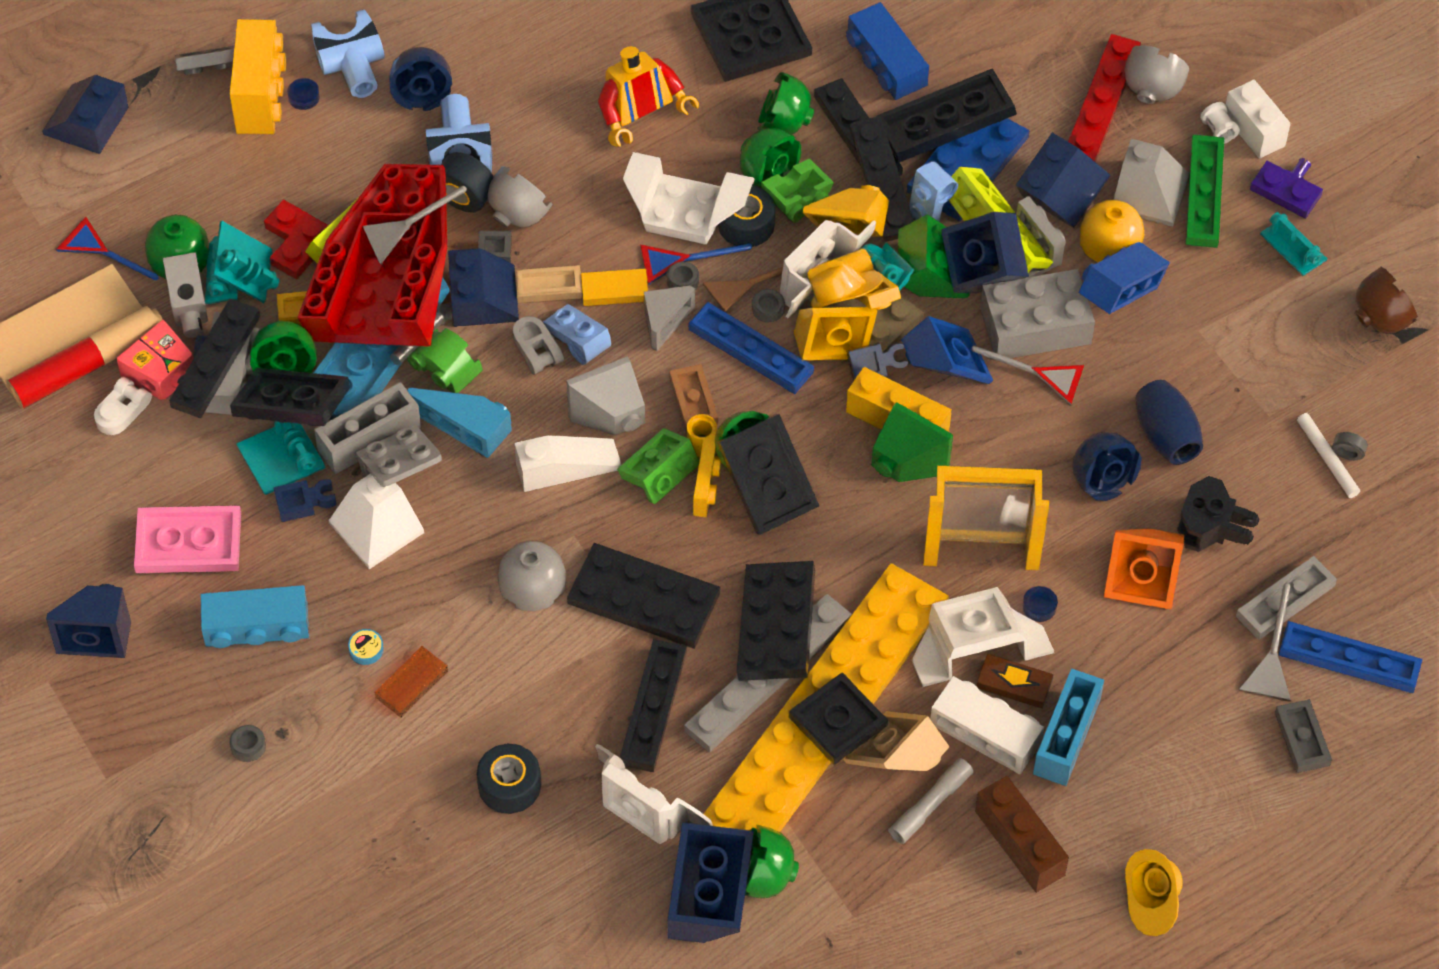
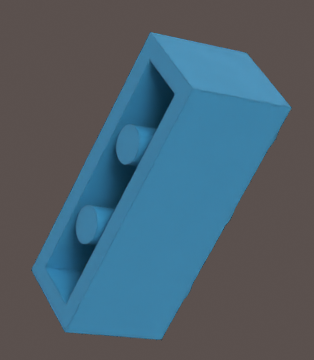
M305 585L200 594L201 627L205 647L226 648L230 645L246 643L261 645L270 641L296 642L300 639L309 638L308 602Z
M1071 668L1036 754L1033 775L1067 786L1100 703L1104 679Z

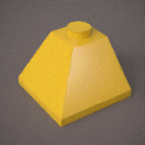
M862 185L861 189L848 188L804 206L803 214L817 227L825 220L840 223L855 235H859L875 220L876 226L871 236L883 237L889 200L878 187Z
M877 308L799 309L794 336L801 359L846 360L848 359L846 351L868 346L877 315Z

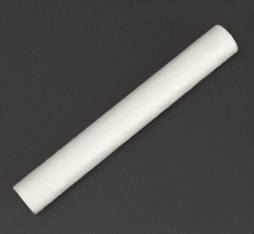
M1304 413L1299 416L1297 422L1349 498L1357 496L1360 493V489L1310 415Z

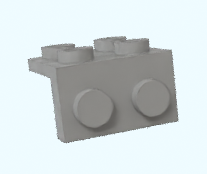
M1029 196L1018 201L1017 216L1053 261L1048 269L1033 268L1028 273L1029 277L1039 276L1062 264L1064 246L1066 244L1065 237L1060 229L1054 228L1049 222L1044 209L1039 205L1036 206Z
M417 425L403 428L396 434L381 441L370 443L366 448L356 452L363 477L371 473L383 487L392 485L442 460L440 451Z

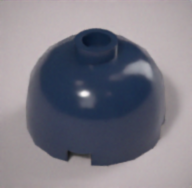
M412 47L403 51L393 61L390 69L391 95L396 103L405 109L413 110L412 107H423V111H429L439 107L441 100L451 93L452 75L447 61L435 50L426 47Z
M1099 432L1084 440L1078 447L1073 457V474L1079 486L1092 498L1107 501L1121 495L1122 492L1118 489L1124 487L1127 482L1130 485L1134 483L1141 469L1142 457L1135 446L1118 433Z

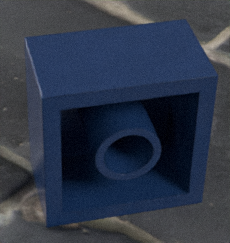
M991 212L941 229L954 293L976 294L982 292L983 285L1029 277L1016 213Z

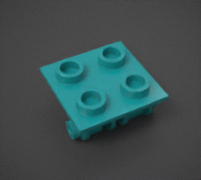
M220 221L212 275L262 303L266 302L267 290L270 288L276 289L280 283L277 274L274 271H270V256L273 249L226 222Z
M275 421L274 427L236 443L265 495L274 492L273 487L294 483L326 468L304 428L298 423H280Z

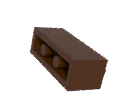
M1007 775L978 792L975 808L976 814L1035 893L1066 875L1069 856Z

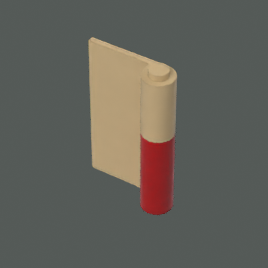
M110 264L0 323V379L19 407L25 409L117 359L118 356L162 321L163 318L156 308L151 310L148 306L142 307L114 265Z

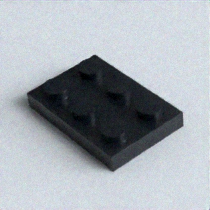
M257 367L231 403V413L233 417L248 418L250 420L261 419L278 421L280 423L289 422L310 426H325L350 389L349 378L346 376Z
M774 414L717 441L720 452L757 534L761 535L820 506L780 414Z

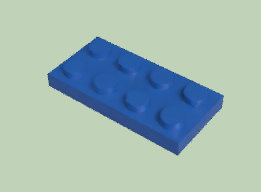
M1007 118L939 146L924 165L936 162L950 176L959 167L979 168L993 182L1029 138V130ZM914 177L907 184L906 192L909 194L912 193ZM949 200L943 204V213L959 222L962 220Z

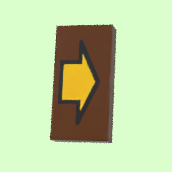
M987 654L976 687L1043 709L1054 674Z

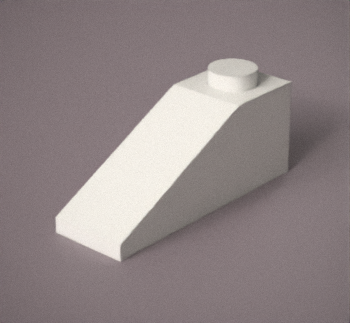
M543 436L515 443L516 466L524 492L618 471L617 469L621 466L614 439Z

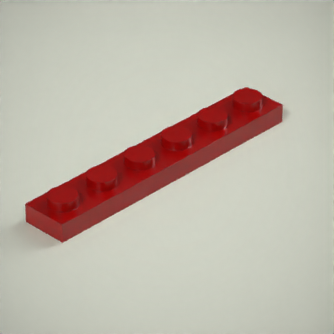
M1115 34L1110 35L1068 141L1094 162L1097 161L1127 84L1125 65L1128 55L1133 47L1141 45L1139 41Z

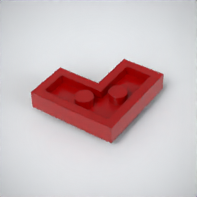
M283 199L264 220L265 229L285 240L270 256L271 265L297 280L314 261L305 252L306 249L329 225Z

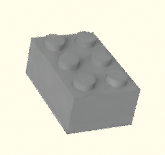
M1078 269L983 285L980 310L993 352L1008 358H1015L1092 344L1095 320L1088 299L1078 293L1083 284Z

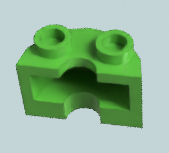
M809 158L793 166L791 171L784 177L776 174L762 181L761 188L773 198L774 204L793 223H796L805 216L803 214L804 206L829 197L828 194L834 182Z
M447 328L442 332L436 329L433 332L430 347L418 346L407 357L409 364L414 369L424 372L426 370L431 371V377L435 384L442 389L447 388L452 393H459L483 371L480 360L474 361L465 351V348L469 346L467 342Z

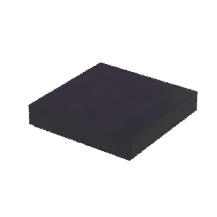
M843 672L789 711V718L833 765L888 726V719Z

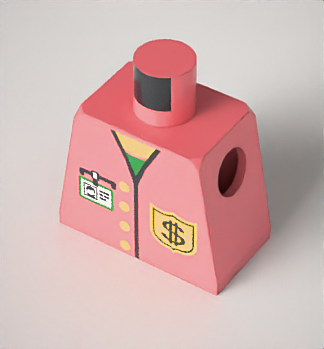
M162 320L118 356L117 363L121 377H127L134 382L135 386L144 388L153 396L163 400L176 390L192 363L194 356L170 326Z

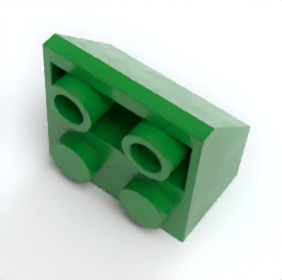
M927 214L898 230V254L914 269L908 283L904 286L919 297L967 298L970 296V293H954L941 231V229L946 228L945 225Z

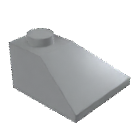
M1131 139L1113 200L1128 203L1136 209L1142 219L1173 227L1189 179V173L1162 146Z
M628 356L566 380L568 417L572 423L612 435L625 431L631 432L639 428L640 425L645 424V404Z

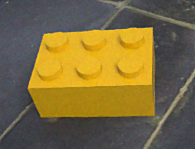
M237 19L230 99L236 134H274L275 122H281V103L277 102L278 97H283L284 80L280 78L281 72L286 71V54L280 53L283 51V34L277 33L275 20Z

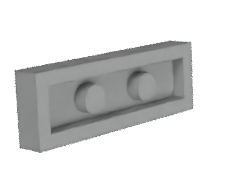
M1313 556L1239 608L1236 617L1260 640L1275 629L1283 585L1285 583L1290 584V591L1283 623L1335 587L1337 579Z

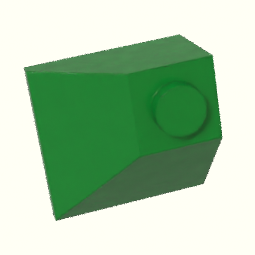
M896 402L873 446L871 466L882 476L891 477L898 482L937 477V466H950L953 434Z

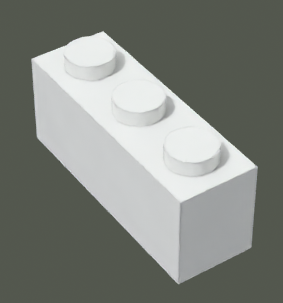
M954 676L931 708L930 720L936 728L1018 774L1022 773L1042 742L1044 726L1040 725L1034 717L1020 714L1011 709L1002 699L992 698L979 691L973 683L961 681Z

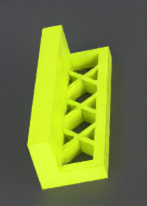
M959 167L951 176L958 183V189L952 198L949 199V202L964 221L991 212L1015 213L982 169ZM1017 216L1028 273L1033 268L1048 269L1053 261Z

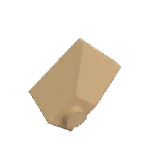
M886 711L883 715L888 719V726L843 758L846 764L882 769L928 771L940 762L941 756L949 748V745L927 715Z

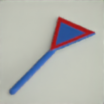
M87 217L79 223L56 249L58 252L103 254L155 281L159 279L157 274L108 250Z
M748 243L694 254H684L640 244L648 285L667 274L670 266L677 262L751 250L753 247L752 244Z

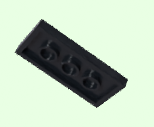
M992 68L877 116L881 115L890 147L900 163L982 128L1001 122L1004 119L1017 115L1013 101Z
M593 543L567 596V604L695 649L719 598L720 586Z
M814 561L746 564L737 660V676L739 681L808 678L815 583Z

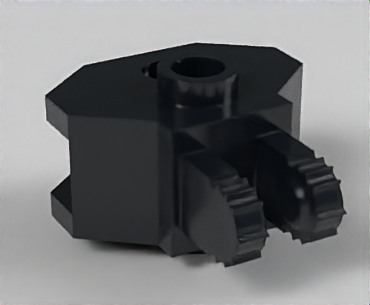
M1208 476L1190 486L1181 511V520L1177 531L1179 534H1184L1185 548L1197 552L1214 543L1223 544L1225 539L1248 545L1252 542L1254 536L1252 531L1242 526L1254 528L1258 525L1260 519L1255 512L1236 506V499L1230 498L1222 480Z

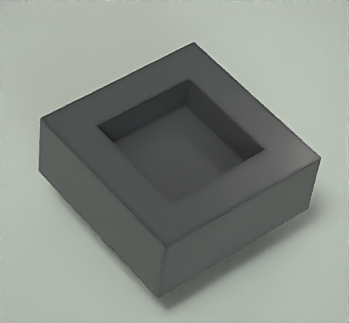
M479 231L478 248L511 263V231Z

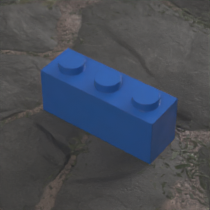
M881 2L849 16L848 30L846 31L849 44L853 48L856 47L866 67L875 72L881 87L885 91L888 90L895 100L928 86L929 65Z
M1139 241L1129 247H1123L1112 256L1107 255L1096 264H1090L1082 275L1081 279L1084 282L1078 293L1108 314H1111L1156 290L1170 262Z

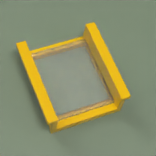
M937 466L935 496H930L923 566H937L940 540L1022 543L1025 544V570H1039L1049 511V500H1042V470Z

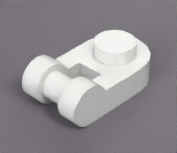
M121 377L116 382L114 390L95 409L94 419L97 429L106 435L121 433L149 405L152 394L144 388H136L134 382L127 377ZM129 398L131 402L127 406L124 405L122 402Z

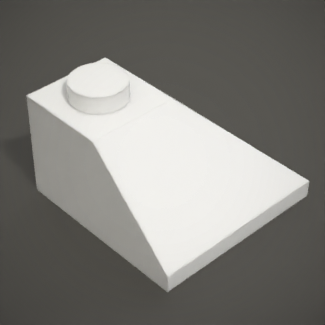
M371 473L352 486L329 519V524L368 569H371L424 533V529L402 489L396 483L386 487L381 486Z

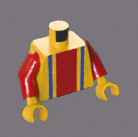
M633 46L622 49L620 52L621 61L607 68L605 71V83L598 98V104L605 123L612 129L608 135V141L615 147H621L618 138L620 133L626 144H630L633 140L632 133L628 129L621 128V126L623 127L673 102V95L677 98L676 108L680 113L688 115V112L684 109L686 100H689L694 108L698 109L699 107L696 98L685 95L682 90L685 87L671 67L659 58L652 59L646 52H639L638 48Z

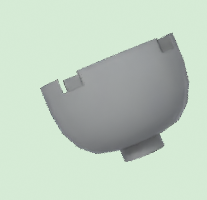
M1141 45L1133 47L1126 60L1125 78L1127 85L1137 94V99L1146 104H1154L1155 101L1163 102L1172 99L1185 85L1190 70L1189 66L1175 54L1169 53L1167 58L1158 54L1160 48Z
M502 166L493 177L487 194L488 202L495 211L492 217L504 227H508L510 223L520 228L537 224L547 214L553 204L551 202L543 203L546 198L543 192L520 174H517L515 178L509 176L507 173L510 171V168Z
M526 541L519 543L508 550L500 561L498 586L501 595L505 600L507 598L510 602L514 603L515 607L520 610L538 611L548 608L554 604V600L559 597L560 593L562 596L565 591L566 570L561 556L552 547L542 542Z

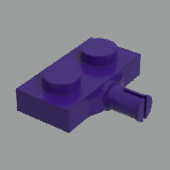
M1300 158L1292 171L1285 170L1267 160L1250 186L1251 191L1305 219L1319 201L1323 192L1322 188L1303 178L1311 167V163L1308 160L1305 162V158Z

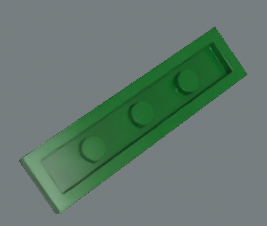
M1192 136L1185 245L1218 248L1224 137Z

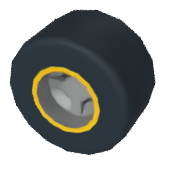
M460 152L449 154L441 164L444 165L446 173V195L461 186H465L467 190L449 201L448 204L464 212L474 213L481 210L488 200L487 194L489 185L494 177L493 174L481 161L473 156Z
M752 185L745 206L718 224L721 236L735 246L750 243L754 247L767 241L773 234L775 226L776 207L773 198L764 189Z
M507 743L493 747L485 752L480 759L476 773L478 790L481 799L489 808L500 813L512 814L524 811L533 805L540 793L541 772L538 760L530 750L521 745Z

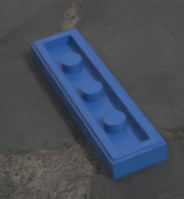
M709 302L688 323V330L793 394H796L814 373V365L802 360L799 356Z
M1290 621L1287 622L1278 653L1282 657L1409 693H1414L1423 660Z

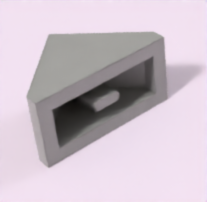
M689 285L644 292V312L652 349L658 351L695 308V288Z

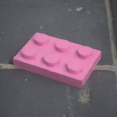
M240 506L138 508L134 558L135 572L239 571Z

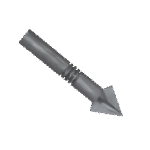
M452 302L438 305L433 332L441 324L444 325L446 320H452ZM401 345L390 355L391 361L396 365H400L418 346Z

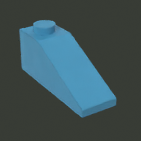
M409 388L407 390L419 406L420 418L486 458L490 457L512 431L511 414L499 402H492L483 396Z

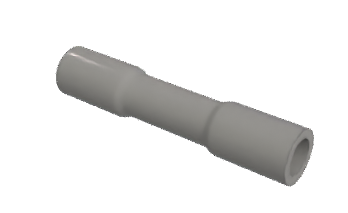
M958 758L938 778L936 784L888 829L891 837L896 842L904 844L924 824L926 818L973 774L971 765L964 759Z

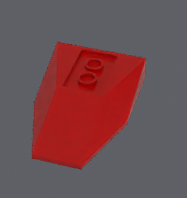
M384 164L327 238L297 317L302 327L312 336L314 342L431 346L448 247L446 204L412 223L382 264L379 263L363 226L404 221L445 197L446 173L444 165Z

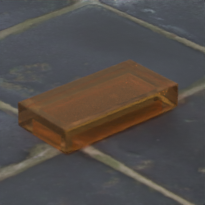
M421 646L375 691V698L402 718L448 672V665Z

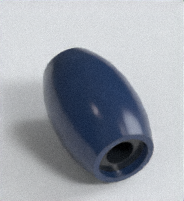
M1155 380L1143 386L1137 392L1135 400L1137 415L1149 442L1159 454L1172 464L1180 465L1196 458L1203 450V437L1198 418L1188 400L1166 380Z

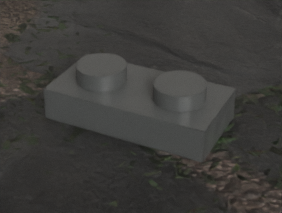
M235 45L175 55L177 71L184 70V74L189 75L203 72V67L215 65L216 70L232 68Z
M1310 699L1276 706L1275 715L1296 773L1329 767L1332 758Z

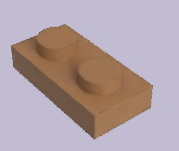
M702 364L669 371V379L686 432L688 421L698 414L711 416L718 425V415Z

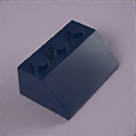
M682 822L667 920L668 939L706 943L740 932L754 831Z

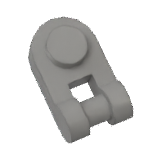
M526 316L516 321L513 326V340L533 375L543 371L544 366L551 363L557 365L564 361L561 349L540 319ZM544 347L546 352L537 355L535 350Z

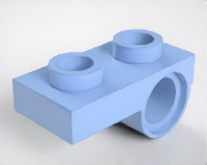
M936 162L925 164L915 172L909 204L914 220L928 214L940 222L943 204L951 199L958 189V183Z
M569 304L557 310L543 321L550 334L566 343L573 357L582 365L587 364L611 346L608 328Z

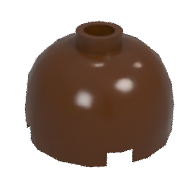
M1383 267L1369 274L1360 283L1356 290V302L1359 309L1355 311V314L1364 327L1371 325L1381 333H1397L1417 321L1416 318L1418 316L1403 289L1399 291L1393 284L1397 280Z

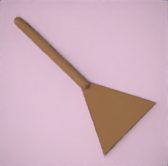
M783 267L749 280L703 282V286L725 312L756 283L782 274Z

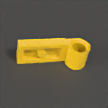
M865 249L833 259L847 262L858 273L876 271ZM883 276L882 283L876 289L856 299L870 309L877 308V310L889 307L891 302L901 299L899 287Z
M706 414L695 415L687 423V438L690 439L697 457H700L693 498V516L707 517L709 505H715L717 485H712L713 477H720L721 461L716 456L715 445L717 423L711 416Z

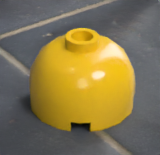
M1105 200L1097 203L1086 212L1080 226V246L1085 254L1095 262L1102 261L1107 255H1114L1123 247H1129L1139 241L1143 243L1144 240L1142 218L1134 207L1120 200Z

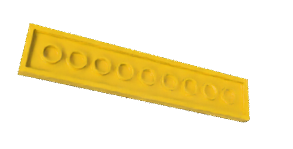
M890 563L810 670L808 678H804L704 812V815L712 821L713 826L750 830L751 828H756V825H761L780 832L831 763L789 718V711L842 672L874 704L923 638L929 627V615L932 604L948 600L949 595Z

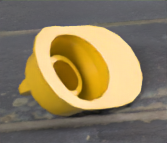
M830 260L810 268L808 271V278L815 295L811 301V307L822 308L836 302L861 297L876 289L882 283L883 275L876 271L858 273L850 264L843 260Z
M1143 849L1135 852L1129 858L1125 868L1128 909L1131 921L1139 931L1145 935L1159 936L1167 933L1173 927L1178 917V896L1183 886V879L1179 868L1175 863L1168 860L1165 855L1157 850Z

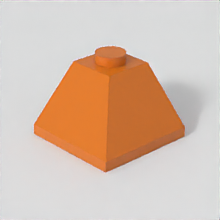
M1156 529L1116 530L1104 598L1172 609L1184 544V534Z

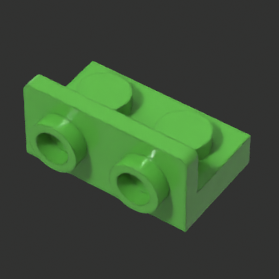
M663 428L617 470L623 480L643 488L649 502L656 504L697 468L700 461L690 439Z

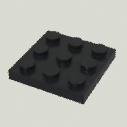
M707 0L691 5V15L725 82L812 56V46L788 0Z

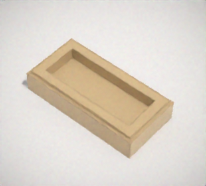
M580 265L515 270L518 303L583 298Z

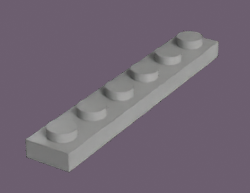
M828 594L813 606L809 660L840 632L852 616L847 609ZM737 676L684 725V732L710 753L790 678L739 681Z

